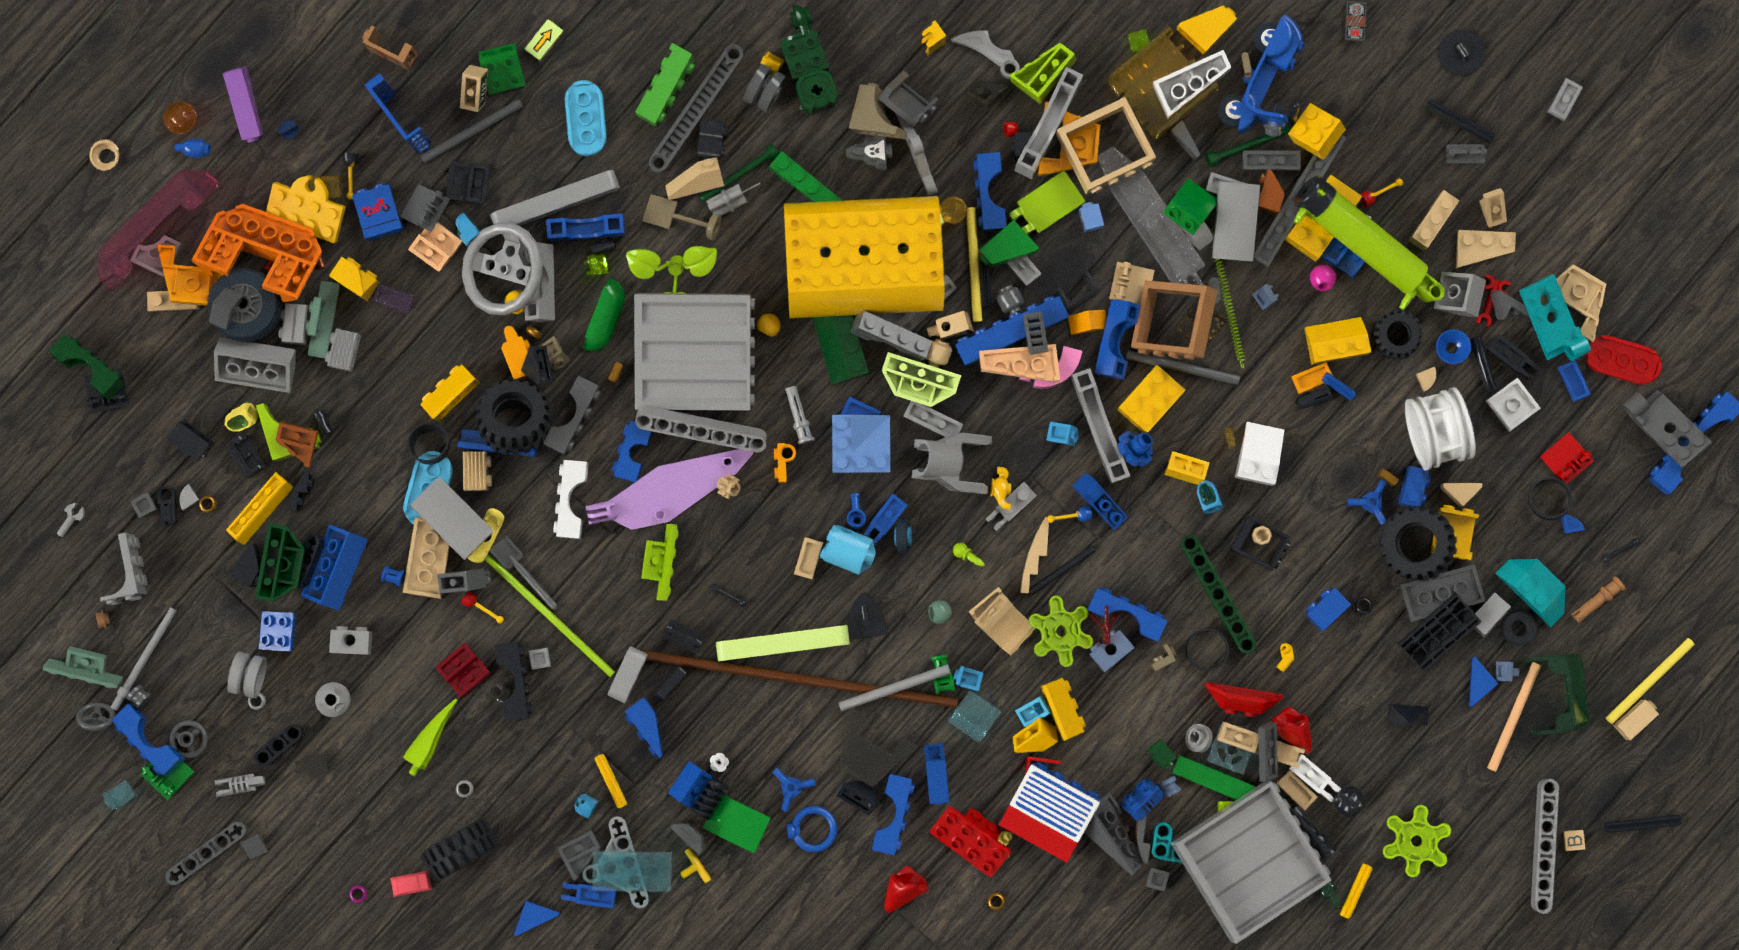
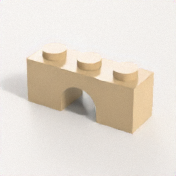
M1443 190L1437 196L1427 215L1417 226L1408 241L1425 251L1460 200Z

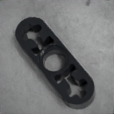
M317 534L308 535L303 544L305 553L302 568L306 569V572L301 569L300 577H302V581L299 580V588H305L309 585L324 548V538ZM310 556L311 562L305 566V558Z

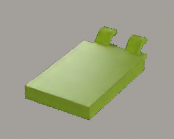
M1062 171L1017 202L1019 208L1012 211L1009 216L1012 221H1015L1023 215L1028 224L1022 227V230L1027 235L1034 230L1039 234L1086 201L1066 172Z

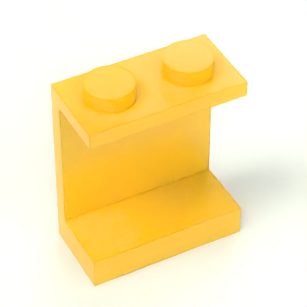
M1449 505L1438 508L1437 512L1445 517L1455 530L1454 535L1457 537L1455 548H1457V552L1453 555V558L1471 560L1473 552H1470L1474 524L1475 519L1479 518V514H1474V510L1465 508L1462 511H1457L1454 506ZM1434 534L1432 538L1430 554H1433L1436 546V538Z

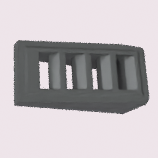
M1180 121L1171 130L1170 135L1196 161L1200 153L1185 123Z
M1042 312L1024 314L1023 324L1029 355L1048 352ZM1040 327V330L1029 331L1031 328ZM1041 335V337H1042V338L1031 339L1032 336ZM1043 342V346L1032 347V344Z

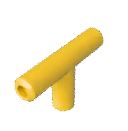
M691 848L685 850V854L692 865L680 872L682 878L685 879L697 871L704 883L709 882L711 878Z

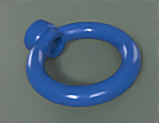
M809 806L800 810L794 817L792 824H787L788 839H794L801 849L808 852L826 850L832 845L837 836V823L834 816L827 809L820 806ZM809 814L822 815L829 823L830 832L827 839L817 845L806 843L800 836V822Z

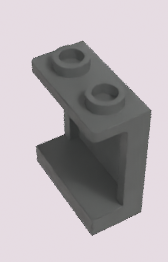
M902 71L886 86L878 99L911 126L915 127L919 122L922 124L928 116L934 113L937 109L935 104L939 99L935 97L930 103L905 84L909 74Z

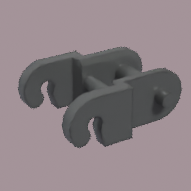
M1212 277L1208 282V286L1218 290L1215 304H1217L1221 300L1219 297L1221 288L1218 278Z

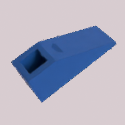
M1084 473L1072 485L1076 492L1113 530L1118 528L1128 518L1097 481L1088 474Z
M642 698L625 711L627 714L625 719L631 726L635 725L639 730L636 732L642 741L646 740L649 743L650 747L648 749L654 757L658 755L661 758L663 752L657 715L648 701Z

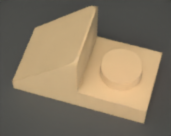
M1499 188L1483 194V199L1479 202L1488 227L1507 222L1504 192L1502 189Z

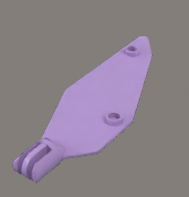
M736 449L658 466L611 500L586 506V510L589 511L587 512V517L591 518L588 520L589 525L613 520L633 530L669 522L716 489L717 482L721 477H727V474L733 476L737 474L753 455V452ZM729 458L730 462L728 464H724V460Z

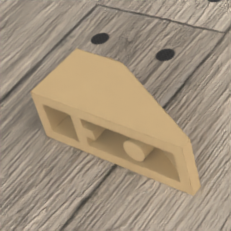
M717 157L697 162L665 185L668 199L672 200L724 186Z

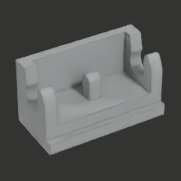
M1494 593L1475 613L1482 622L1474 629L1485 637L1509 612L1511 606Z

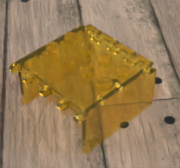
M1170 26L1110 74L1107 82L1117 96L1123 92L1125 93L1122 98L1126 97L1131 109L1137 108L1133 113L1142 125L1147 121L1150 123L1145 129L1155 140L1162 137L1220 89L1216 82L1170 119L1167 118L1152 86L1153 82L1196 62L1195 58L1188 62L1182 55L1180 50L1185 47L1183 44L1176 47L1169 39L1174 34Z

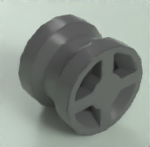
M139 684L126 698L129 701H133L135 707L139 709L150 699L151 694L145 692L143 686Z

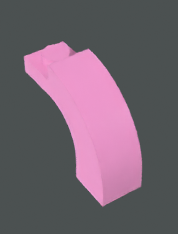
M1064 346L1058 362L1060 383L1032 379L1034 380L1033 388H1052L1065 382L1077 368L1082 351ZM1019 378L1020 380L1031 382L1029 378Z

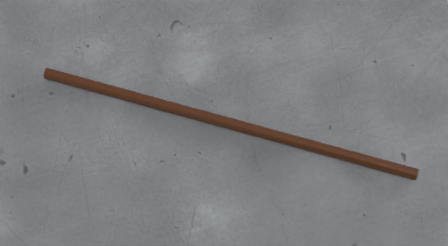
M640 650L648 654L647 661L863 694L881 688V686ZM907 690L885 696L957 708L958 698Z

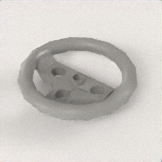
M496 223L482 229L470 242L463 257L462 279L465 291L474 305L491 315H508L521 310L534 297L542 279L543 260L539 245L529 231L515 223ZM503 234L505 241L502 250L493 256L479 252L480 248L490 238ZM512 247L515 248V253L513 256L510 255V250ZM524 247L528 249L531 267L527 265L524 259ZM494 261L495 266L493 270H490V263ZM523 270H525V272H526L525 278H524V279H521V277H522V275H523ZM473 272L485 273L525 285L526 287L512 301L505 304L492 303L485 299L476 288Z

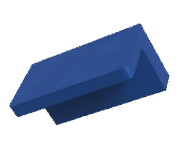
M689 761L668 793L691 809V807L696 805L694 801L700 799L698 794L705 792L702 787L709 786L706 780H713V776Z

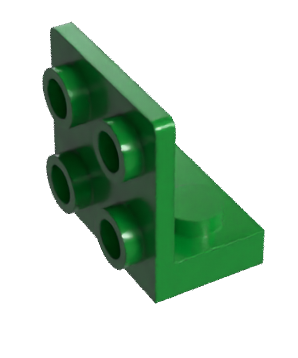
M515 43L479 52L481 67L488 69L487 89L489 94L525 86V79Z

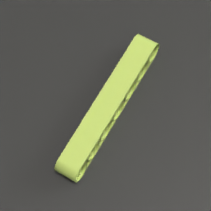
M843 625L716 642L718 661L848 645L850 641L848 626Z

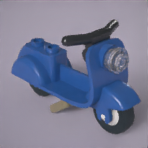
M1286 14L1281 17L1279 23L1267 22L1259 26L1255 31L1254 45L1257 51L1262 54V58L1255 71L1250 66L1248 53H1242L1245 74L1242 80L1248 84L1244 96L1241 94H1230L1223 98L1219 104L1218 113L1220 120L1227 127L1238 128V134L1247 132L1257 122L1264 124L1263 128L1266 130L1265 133L1271 137L1280 136L1282 133L1281 129L1287 127L1289 122L1295 124L1300 118L1298 115L1300 103L1298 102L1293 103L1291 110L1287 109L1284 104H1278L1274 112L1263 111L1260 108L1277 71L1280 70L1287 73L1289 69L1292 70L1296 63L1294 58L1297 52L1301 53L1305 45L1298 25Z

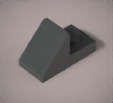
M1492 290L1490 293L1498 320H1504L1508 313L1517 317L1528 315L1525 305L1500 290Z

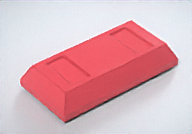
M428 870L390 878L394 897L432 890Z

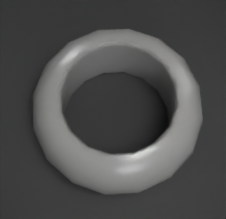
M262 693L258 695L262 700L261 705L258 707L253 705V698H248V704L252 709L260 710L265 706L266 699Z
M461 780L456 785V793L462 798H467L473 793V785L468 780ZM461 784L469 785L470 791L468 794L460 792Z

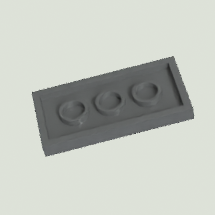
M1475 564L1441 573L1439 577L1435 579L1430 578L1428 581L1417 580L1400 585L1410 622L1426 618L1455 592L1467 606L1485 601Z

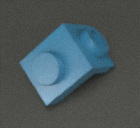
M961 666L960 670L956 669L953 680L956 681L957 686L979 692L984 673Z

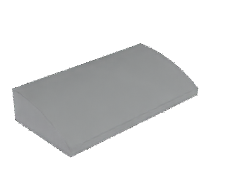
M1219 182L1212 258L1253 262L1260 185Z
M440 477L426 488L410 505L464 560L493 533V530Z

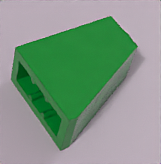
M1013 220L979 250L981 255L979 258L986 266L989 264L991 267H995L1034 255L1039 252V247Z

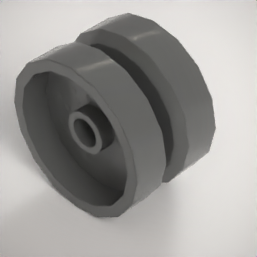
M761 64L744 94L743 101L752 105L760 98L757 105L758 109L767 113L778 98L786 76L776 72L771 77V68Z

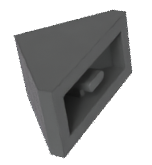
M225 287L213 301L209 322L227 330L243 295Z

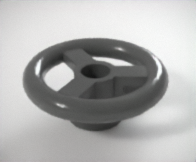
M90 703L83 706L77 712L76 721L79 726L86 730L99 731L113 723L112 719L116 716V713L108 704ZM94 709V712L89 716L82 717L86 711ZM101 709L109 712V719L102 716L100 713Z
M193 720L179 722L173 727L169 736L170 745L174 746L186 759L199 756L205 750L208 742L205 728ZM184 726L195 727L192 732L177 733ZM201 733V745L194 751L193 743L195 737ZM186 736L190 737L189 743L185 741ZM175 739H178V743L182 747H187L188 753L178 749Z

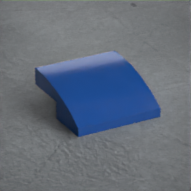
M1335 237L1321 255L1326 261L1352 279H1355L1366 263Z

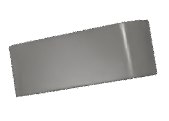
M632 646L629 647L609 689L608 696L624 704L626 703L648 654Z

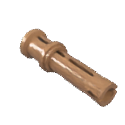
M1616 576L1605 587H1600L1599 593L1571 613L1574 620H1577V623H1580L1606 601L1611 602L1613 597L1620 591L1626 590L1623 583Z

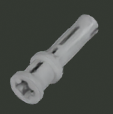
M797 386L786 388L785 391L795 421L793 428L797 431L799 438L798 445L814 441V437L811 436L809 429L810 422L805 419Z

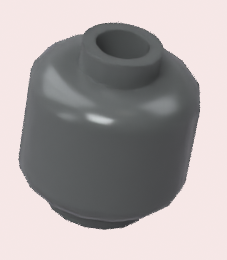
M1009 285L998 291L999 294L996 300L1002 312H1010L1012 315L1021 311L1020 306L1024 304V299L1017 287Z

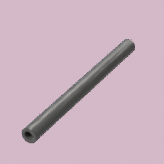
M517 99L420 155L421 159L426 164L523 108L521 101Z
M1128 350L1126 355L1128 360L1154 366L1158 365L1162 368L1238 385L1240 379L1239 375L1153 355L1139 354L1132 350Z

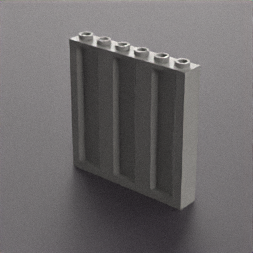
M635 293V410L642 406L665 410H750L751 406L755 405V394H751V386H755V375H751V367H755V356H751V348H755V337H751V329H755V318H751V310H755V298H751V294Z
M1272 781L1261 783L1171 842V845L1229 940L1235 944L1332 881L1329 877V869L1320 862L1318 851L1315 848L1312 849L1309 844V836L1301 831L1299 820L1295 815L1292 816L1289 811L1290 805L1285 799L1281 798L1279 787L1275 782L1272 783Z

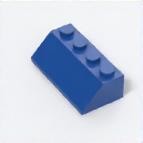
M329 524L324 536V548L311 581L303 589L301 596L339 611L344 603L345 595L351 585V580L358 567L362 552L366 547L367 539Z

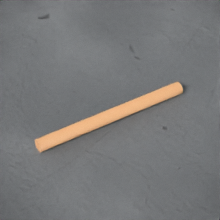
M1532 662L1489 762L1487 768L1496 772L1540 671L1541 665Z

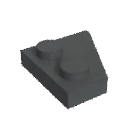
M592 829L557 846L573 881L578 878L591 858L600 849V844Z

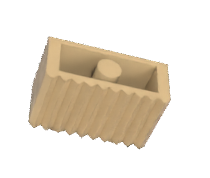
M463 452L464 491H488V486H492V476L488 475V467L492 466V458L488 456V452Z

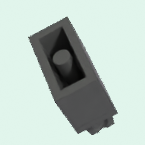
M484 568L437 574L440 593L486 588V584L491 583L490 571H484Z

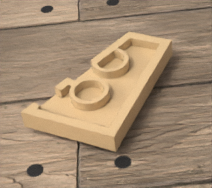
M1458 230L1456 268L1514 253L1516 233Z

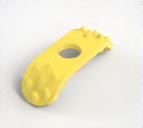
M490 508L485 514L483 521L493 530L489 541L483 542L467 557L472 562L481 563L485 560L501 529L504 515L497 509Z

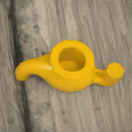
M997 467L999 477L995 480L992 478L990 497L994 495L1002 508L1010 510L1011 503L1005 502L1006 496L1011 494V483L1007 481L1009 473L1006 468Z

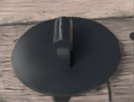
M1461 29L1450 32L1443 38L1439 46V59L1442 65L1448 71L1458 75H1465L1475 71L1481 65L1485 55L1482 40L1469 30Z

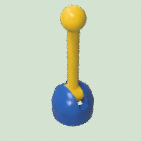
M1082 506L1074 514L1055 517L1049 515L1047 521L1053 523L1054 520L1077 517L1078 520L1083 522L1090 521L1092 519V511L1089 506Z

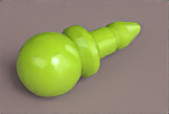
M964 543L954 545L953 554L956 557L962 558L964 561L968 559L975 565L984 567V562L972 554V550L968 549Z

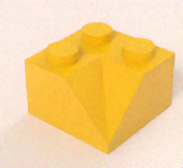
M341 257L329 276L368 301L380 283L376 280L377 275L369 270L366 273L360 269L361 265L352 258L348 257L346 260Z

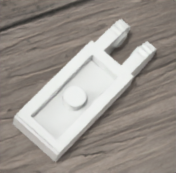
M1300 754L1296 762L1300 767L1290 766L1289 769L1318 794L1323 795L1332 802L1334 800L1333 796L1323 789L1327 784L1335 792H1339L1341 788L1303 754Z

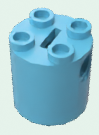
M833 525L826 539L829 542L823 547L820 558L858 575L871 567L876 555L873 539L842 526Z

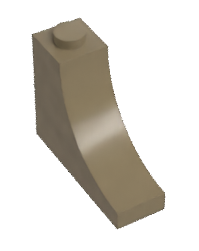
M868 83V85L860 84L849 129L859 134L905 140L907 132L890 123L885 112L884 103L878 99L883 92L879 85L874 83Z

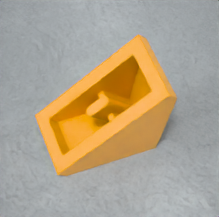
M1089 310L1070 315L1068 318L1071 335L1104 330L1107 321L1105 310Z

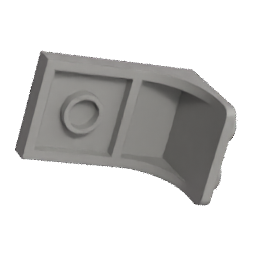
M118 534L126 579L123 587L117 593L100 597V602H106V605L122 604L124 599L125 601L140 600L142 595L147 594L145 587L148 585L145 574L143 575L141 568L144 567L142 556H139L138 553L140 543L134 534Z

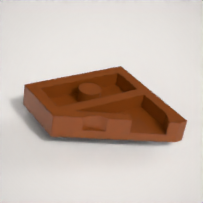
M281 421L279 422L276 442L282 447L287 448L288 452L294 457L296 456L304 463L303 465L310 467L318 431Z

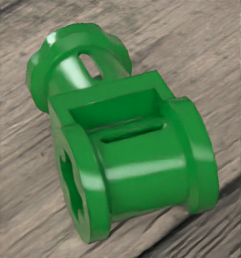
M948 654L931 657L935 669L940 667L939 661H941L942 666L947 665ZM952 674L934 679L936 694L948 690L955 691ZM949 683L948 685L940 686V684Z

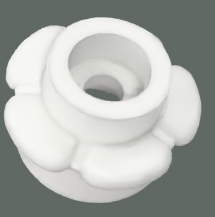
M717 753L710 758V767L714 771L723 772L729 764L728 758L722 753Z

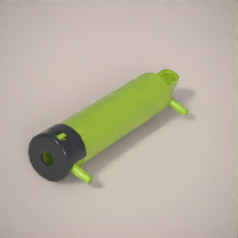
M1321 176L1310 178L1298 191L1294 199V205L1299 209V212L1295 216L1294 223L1298 225L1305 215L1313 219L1401 292L1405 293L1406 295L1399 306L1401 310H1405L1415 295L1424 302H1433L1444 297V287L1427 273V264L1337 192Z

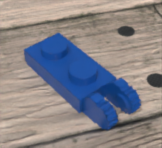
M895 494L890 496L863 534L868 537L873 528L880 532L873 539L874 547L882 536L886 535L908 504Z
M563 883L562 887L566 889H577L576 896H570L569 894L561 895L562 900L614 909L617 889L580 883Z

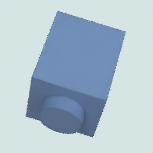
M1093 202L1083 204L1082 208L1079 209V215L1084 233L1102 229L1104 222L1099 204H1093Z

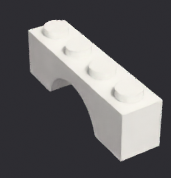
M564 460V463L560 464L559 475L562 476V483H558L557 494L560 495V502H556L555 513L558 514V521L554 522L553 529L557 537L581 539L583 520L576 517L572 512L570 496L577 486L587 482L588 462Z

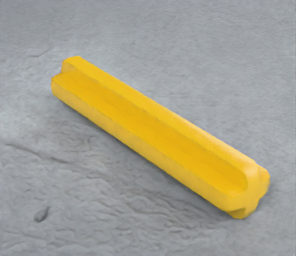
M605 755L596 756L597 766L617 808L626 806L625 797Z
M1362 864L1340 912L1341 916L1347 919L1351 917L1372 871L1371 866Z

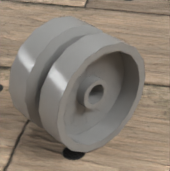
M237 652L229 672L228 692L239 695L244 691L246 697L257 698L264 682L267 659L256 655L251 659L248 653Z

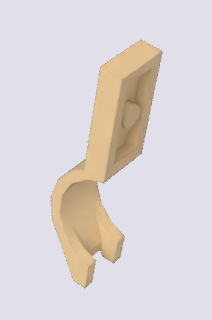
M1222 722L1217 737L1218 741L1259 755V736L1257 733ZM1277 741V761L1299 768L1300 765L1296 764L1299 753L1304 754L1305 750Z

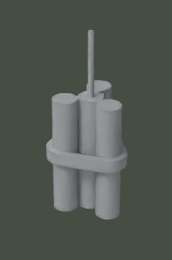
M760 182L744 191L741 190L739 184L726 191L723 189L720 194L707 200L710 211L721 216L730 211L734 212L736 208L747 203L743 193L760 185Z

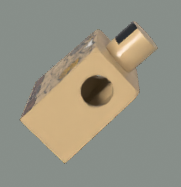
M965 311L937 319V325L927 328L930 339L940 336L941 339L947 340L974 332L969 313ZM950 324V329L946 331V325Z

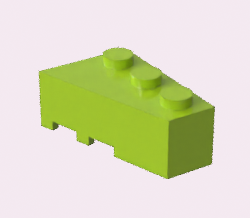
M1059 43L1041 54L1033 62L1024 65L1025 67L1019 71L1010 74L1011 83L1041 104L1058 84L1065 68H1071L1076 62V57L1072 51Z

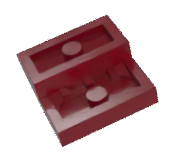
M463 643L435 667L462 699L492 674L466 643Z

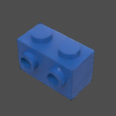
M1413 466L1406 468L1397 505L1410 508L1424 505L1426 499L1424 490L1425 487L1429 486L1431 476H1428L1429 470L1425 471Z

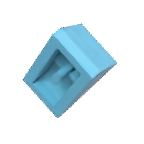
M1042 695L1015 710L1024 727H1026L1039 717L1043 718L1050 714L1051 710Z

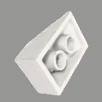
M1246 422L1235 478L1270 486L1275 485L1284 430Z

